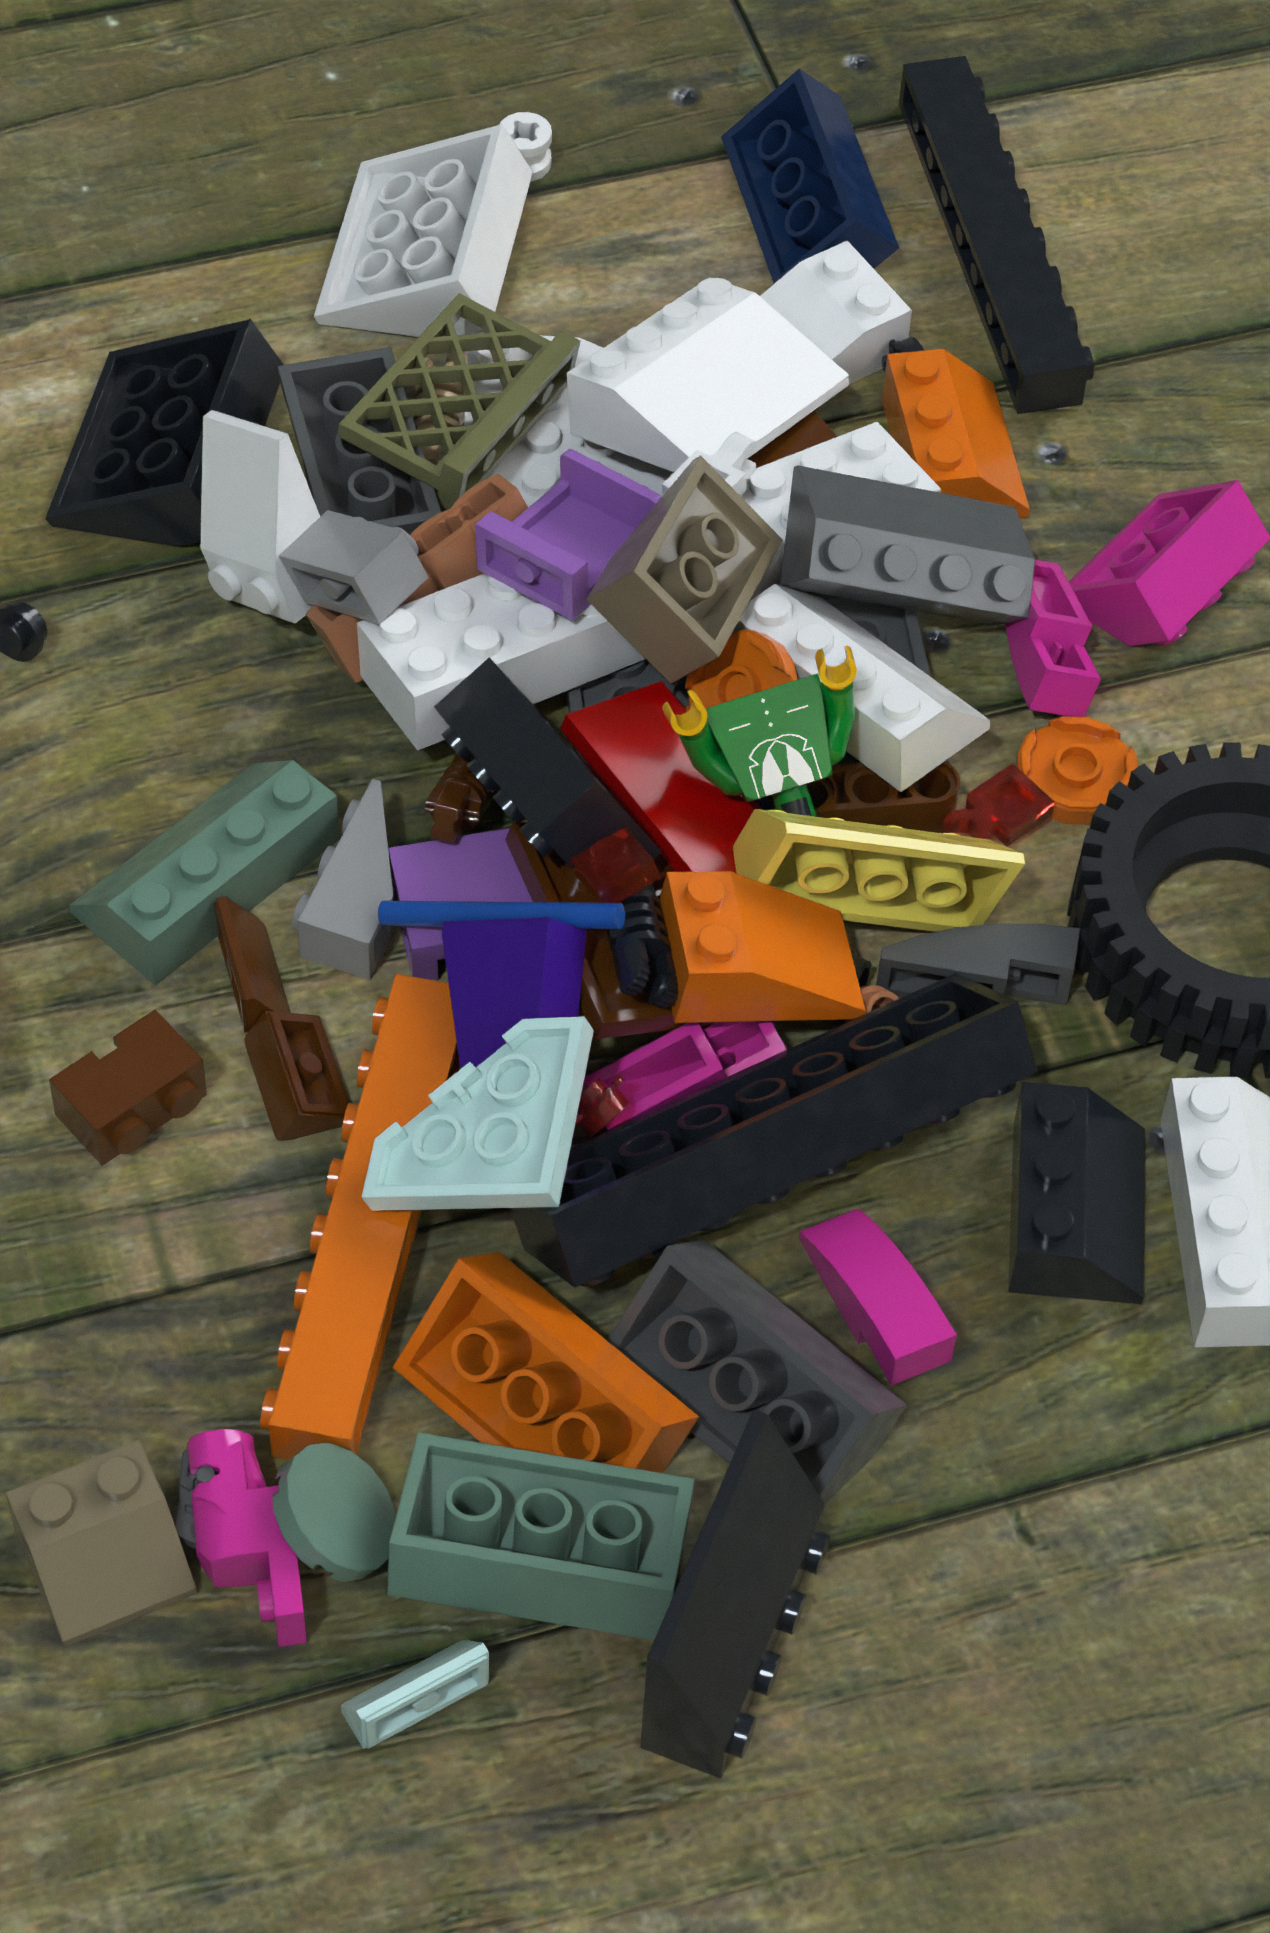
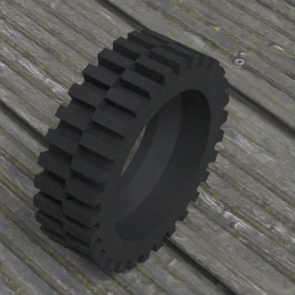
M1223 742L1219 758H1211L1206 744L1190 746L1185 764L1183 765L1175 752L1172 751L1158 756L1154 773L1145 764L1131 771L1128 786L1119 781L1109 791L1106 805L1100 803L1094 812L1090 829L1087 828L1067 911V916H1070L1068 927L1080 928L1075 968L1077 973L1089 971L1085 988L1093 1000L1109 994L1104 1014L1115 1025L1128 1016L1134 1019L1130 1033L1132 1039L1143 1046L1148 1043L1154 1034L1164 1039L1160 1056L1177 1063L1183 1049L1197 1053L1198 1057L1194 1069L1212 1074L1216 1059L1230 1061L1229 1077L1248 1078L1253 1062H1262L1265 1078H1270V978L1233 974L1198 961L1171 943L1146 914L1147 901L1157 885L1172 872L1188 864L1207 859L1232 858L1247 860L1270 867V746L1258 744L1254 758L1242 757L1241 742Z

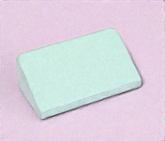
M470 1640L459 1641L341 1704V1712L362 1748L369 1749L488 1685L489 1651L484 1643Z

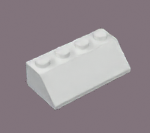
M774 584L749 601L732 632L734 633L739 630L757 631L767 634L783 644L795 663L798 679L818 673L815 654L819 649H823L826 665L835 667L842 664L846 659L844 646L851 647L857 667L856 677L853 680L855 720L846 751L900 792L990 729V720L821 597Z
M1238 1077L1172 1078L1161 1117V1127L1194 1348L1270 1346V1097Z

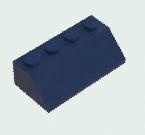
M800 68L721 136L774 284L799 262L845 241H848L873 269L899 249L841 96Z

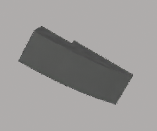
M996 923L957 927L915 936L882 948L876 985L884 987L899 998H902L956 973L1003 995L1067 1005L1075 967L1080 928L1046 924Z

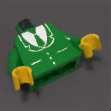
M844 646L846 659L842 664L834 667L826 665L823 649H819L815 654L817 674L706 709L698 695L693 690H688L687 693L692 700V707L688 712L682 715H675L668 702H665L662 706L663 713L674 731L679 734V738L693 767L725 795H742L745 802L771 795L775 810L817 817L807 783L832 776V766L838 764L845 757L855 720L853 680L856 677L857 667L851 647Z

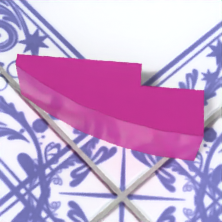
M1035 559L1028 619L1005 623L1011 659L1017 680L1029 710L1063 716L1085 717L1101 680L1084 648L1092 629V624L1060 565Z
M771 1021L715 1022L704 1029L701 1028L698 1022L686 1023L584 1077L583 1084L607 1131L787 1049Z
M858 1208L799 1231L800 1242L858 1344L867 1342L891 1386L952 1361L957 1334L915 1269L890 1238L865 1213Z

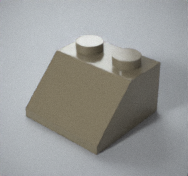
M140 1440L6 1492L14 1531L64 1648L197 1594L196 1586L168 1504Z

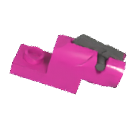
M220 1429L204 1431L190 1437L187 1443V1450L182 1453L176 1531L180 1542L196 1549L197 1558L215 1587H240L257 1584L261 1623L276 1621L278 1647L307 1643L298 1558L283 1538L273 1512L272 1495L279 1491V1485L267 1487L255 1453L253 1436L240 1430Z

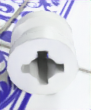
M517 112L508 115L499 125L502 124L531 168L533 173L530 182L541 179L551 168L552 157L551 150L549 149L552 142L551 125L542 116L531 112Z

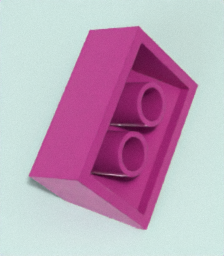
M1238 480L1158 494L1069 581V584L1091 623L1128 646L1155 643L1157 646H1165L1178 640L1186 633L1188 629L1186 623L1198 611L1208 608L1221 597L1220 589L1232 577L1245 572L1254 564V555L1270 540V535Z

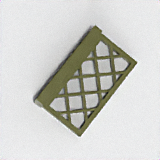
M459 293L342 419L338 426L337 436L437 489L439 506L445 510L451 509L453 504L466 491L487 479L567 388V372L575 368L581 341L563 331H560L550 341ZM462 317L481 327L483 333L457 335L453 325ZM519 347L534 356L530 360L506 361L502 349ZM490 350L494 363L467 365L463 352ZM450 353L455 366L427 368L424 357L427 354ZM500 379L503 387L502 392L477 394L473 381ZM461 383L464 395L437 397L433 384ZM421 385L424 399L397 401L394 393L396 387ZM471 412L474 421L471 426L447 427L443 414ZM431 415L435 429L407 431L403 417ZM391 418L395 432L375 433L362 426V424L366 420ZM441 445L444 457L435 465L416 455L413 447Z

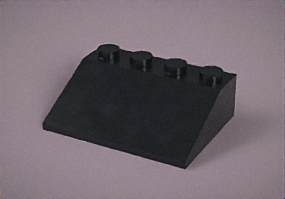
M248 319L110 351L45 519L52 527L176 546L200 542L203 416L214 410L265 426L280 384L277 366L284 364L253 321Z
M753 1409L649 1651L646 1665L640 1748L720 1779L730 1755L741 1759L745 1755L757 1721V1717L749 1715L748 1711L756 1692L768 1696L772 1689L782 1659V1655L773 1652L781 1631L793 1635L807 1594L798 1591L805 1571L815 1575L818 1574L831 1538L830 1534L821 1531L825 1504L769 1416L758 1410Z

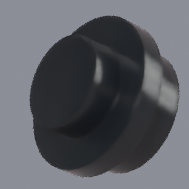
M17 602L0 606V652L17 661L26 662L32 660L42 651L44 641L47 638L45 620L34 607L26 603Z

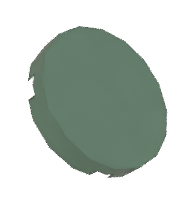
M331 1443L308 1445L279 1467L275 1479L280 1478L279 1491L272 1495L273 1512L283 1538L301 1561L312 1569L320 1565L327 1571L334 1573L328 1578L346 1582L364 1578L389 1559V1542L396 1518V1511L387 1488L369 1464L349 1449Z

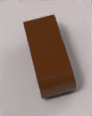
M944 761L900 792L863 763L834 765L832 766V776L807 783L817 817L841 818L845 821L882 826L896 825L905 829L947 833L954 824L960 776L950 763Z

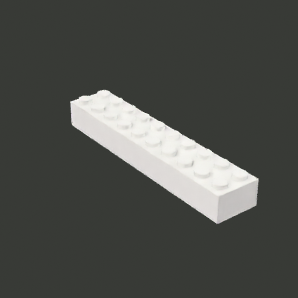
M878 422L756 468L750 478L746 480L747 490L741 497L783 541L751 599L774 584L780 585L793 469L795 466H805L941 493V488ZM481 574L401 605L381 624L366 620L357 622L360 675L417 751L445 740L441 734L450 726L436 711L434 706L489 657L532 704L646 659L592 605L574 621H571L486 574ZM794 589V590L801 591V592H804V593L810 592V591H804V590Z

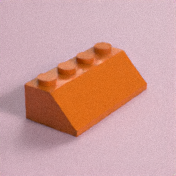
M500 1252L464 1257L457 1260L392 1367L480 1443L663 1473L699 1418L697 1414Z

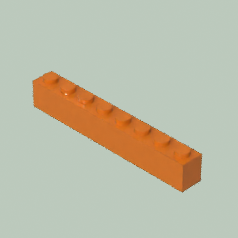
M395 973L389 998L379 996L377 999L372 1021V1034L378 1035L374 1051L363 1050L357 1073V1087L363 1088L359 1104L349 1103L344 1115L341 1139L342 1142L348 1143L343 1159L333 1158L328 1172L326 1197L332 1198L328 1215L318 1213L312 1228L310 1253L316 1254L312 1272L303 1270L300 1272L295 1289L294 1310L300 1311L296 1329H285L281 1337L277 1368L284 1370L279 1389H267L262 1405L260 1428L269 1430L271 1453L274 1458L289 1460L308 1445L331 1443L349 1449L356 1455L358 1454L422 1210L372 1211L361 1197L375 1138L395 1122L402 1128L433 1102L428 1095L460 1069L449 983Z

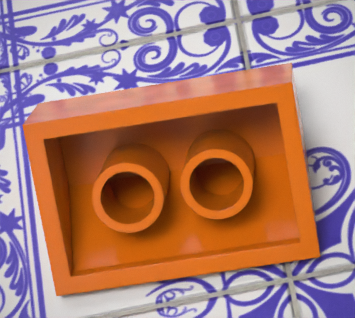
M945 349L887 354L882 405L891 437L941 488V493L1015 507L1019 519L1029 518V504L994 383Z

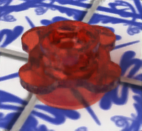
M622 1075L618 1076L608 1086L598 1077L581 1092L575 1126L579 1123L590 1137L598 1133L630 1103L617 1088L625 1081Z

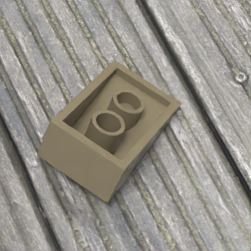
M700 455L692 460L611 557L586 600L670 683H673L720 656L783 539Z

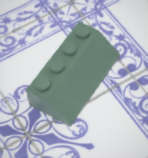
M294 760L253 763L69 905L70 913L156 986L217 937L214 903H217L216 898L226 896L249 912L320 856L328 846H332L339 841L337 795Z
M418 1432L389 1542L387 1595L655 1640L679 1584L695 1479Z

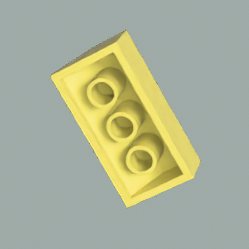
M754 809L733 845L736 874L841 911L844 921L933 932L957 927L983 925L1025 865L1023 853L988 839L965 837L955 833H935L905 829L896 825L882 826L845 821L841 818L798 815L781 810Z

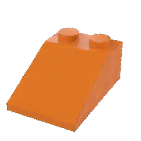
M731 871L667 872L659 901L678 983L679 993L677 1000H675L674 1006L671 1005L675 1023L856 1019L865 1015L866 1009L841 911Z

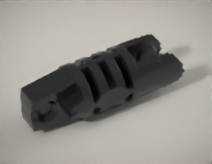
M624 857L602 879L604 903H622L625 910V921L622 929H606L620 991L629 996H637V993H641L644 988V991L647 992L648 1002L660 1008H668L670 1005L674 1006L679 991L671 948L667 940L668 935L661 913L660 901L645 865Z

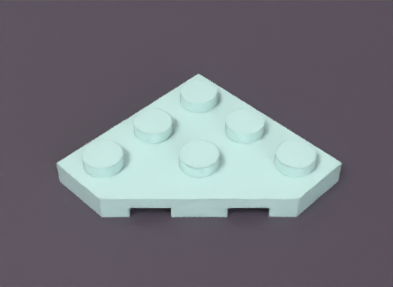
M585 1016L522 1019L502 1035L506 1044L476 1068L469 1062L430 1093L428 1097L433 1103L402 1128L395 1122L377 1136L374 1140L361 1197L372 1211L559 1207L594 1032Z

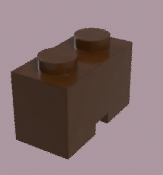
M156 1009L115 1035L113 1040L117 1048L103 1058L99 1059L91 1051L49 1079L55 1115L102 1166L119 1154H128L136 1150L144 1143L150 1133L172 1118L186 1116L207 1095L203 1059Z

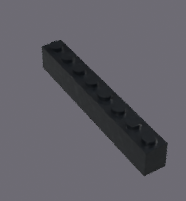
M966 56L903 64L899 107L1016 413L1023 414L1082 405L1086 382L1091 380L1094 375L1092 353L1088 346H1082L1077 335L1076 313L1071 305L1066 306L1061 295L1062 286L1059 271L1056 266H1050L1048 263L1043 231L1040 227H1034L1032 223L1027 191L1024 188H1018L1015 180L1013 156L1009 150H1003L1000 143L998 119L994 113H988L985 105V90L982 79L979 76L974 77Z

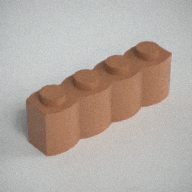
M499 474L491 476L466 491L453 504L451 509L431 517L410 534L418 546L419 553L417 556L429 578L401 605L484 574L477 570L475 524L490 511L511 522L523 513L528 506L517 487ZM312 605L307 611L306 616L334 662L355 683L362 681L357 622L363 619Z

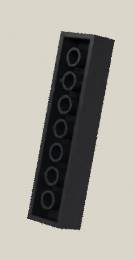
M955 973L570 1148L559 1207L510 1208L523 1249L574 1288L597 1285L610 1279L614 1275L616 1268L638 1258L646 1259L660 1256L667 1246L674 1245V1241L696 1231H710L720 1228L732 1220V1214L751 1205L778 1201L789 1194L790 1187L811 1177H824L838 1173L848 1165V1160L869 1150L891 1148L903 1141L904 1134L927 1123L938 1124L949 1121L959 1115L961 1107L983 1097L993 1098L1007 1094L1016 1087L1017 1081L1038 1072L1019 1003L1015 999Z

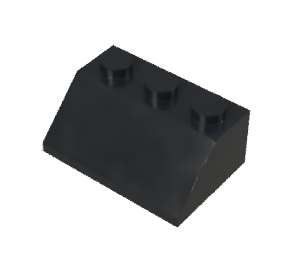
M1022 1082L1013 1128L1008 1293L1142 1304L1145 1128L1088 1087Z

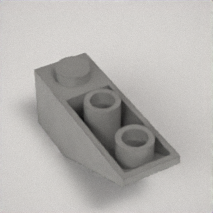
M371 779L361 800L353 799L350 802L343 819V835L336 847L328 846L324 851L318 867V882L311 895L304 893L300 897L292 920L293 929L298 930L301 958L371 980L395 932V926H382L378 919V908L381 901L394 900L381 781Z

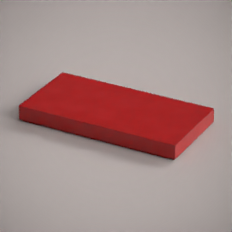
M662 681L566 714L560 728L561 731L623 808L661 850V855L675 872L731 871L736 873L733 845L754 809H762L755 800L745 802L742 795H725L693 767L679 738V734L671 727L663 713L662 706L665 702H668L675 715H682L687 711Z

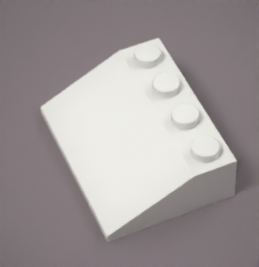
M502 124L361 162L315 310L314 318L318 324L419 337L459 293L494 312L496 311L533 173ZM462 317L453 325L457 335H465L467 331H482L481 327Z
M709 277L567 372L570 434L675 472L697 449L713 456L726 438L737 431L756 441V446L745 457L748 459L849 386V374L755 292L734 286L728 280Z

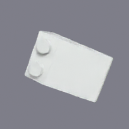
M848 241L799 262L760 296L849 374V384L883 369L881 360L884 355L889 354V341L894 339L897 342L909 337L912 310Z
M211 410L203 416L200 545L210 570L208 572L209 582L215 592L225 600H232L257 609L263 614H270L289 622L297 623L306 616L312 604L304 602L281 562L279 555L319 519L320 515L289 435Z

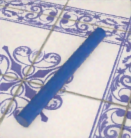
M383 900L378 908V919L382 926L442 927L443 921L550 917L580 929H622L625 922V910L622 903Z

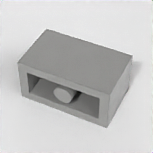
M329 510L279 555L281 562L305 603L376 624H381L429 578L417 556L419 553L418 546L406 531L399 527H389L367 521L362 517H352Z

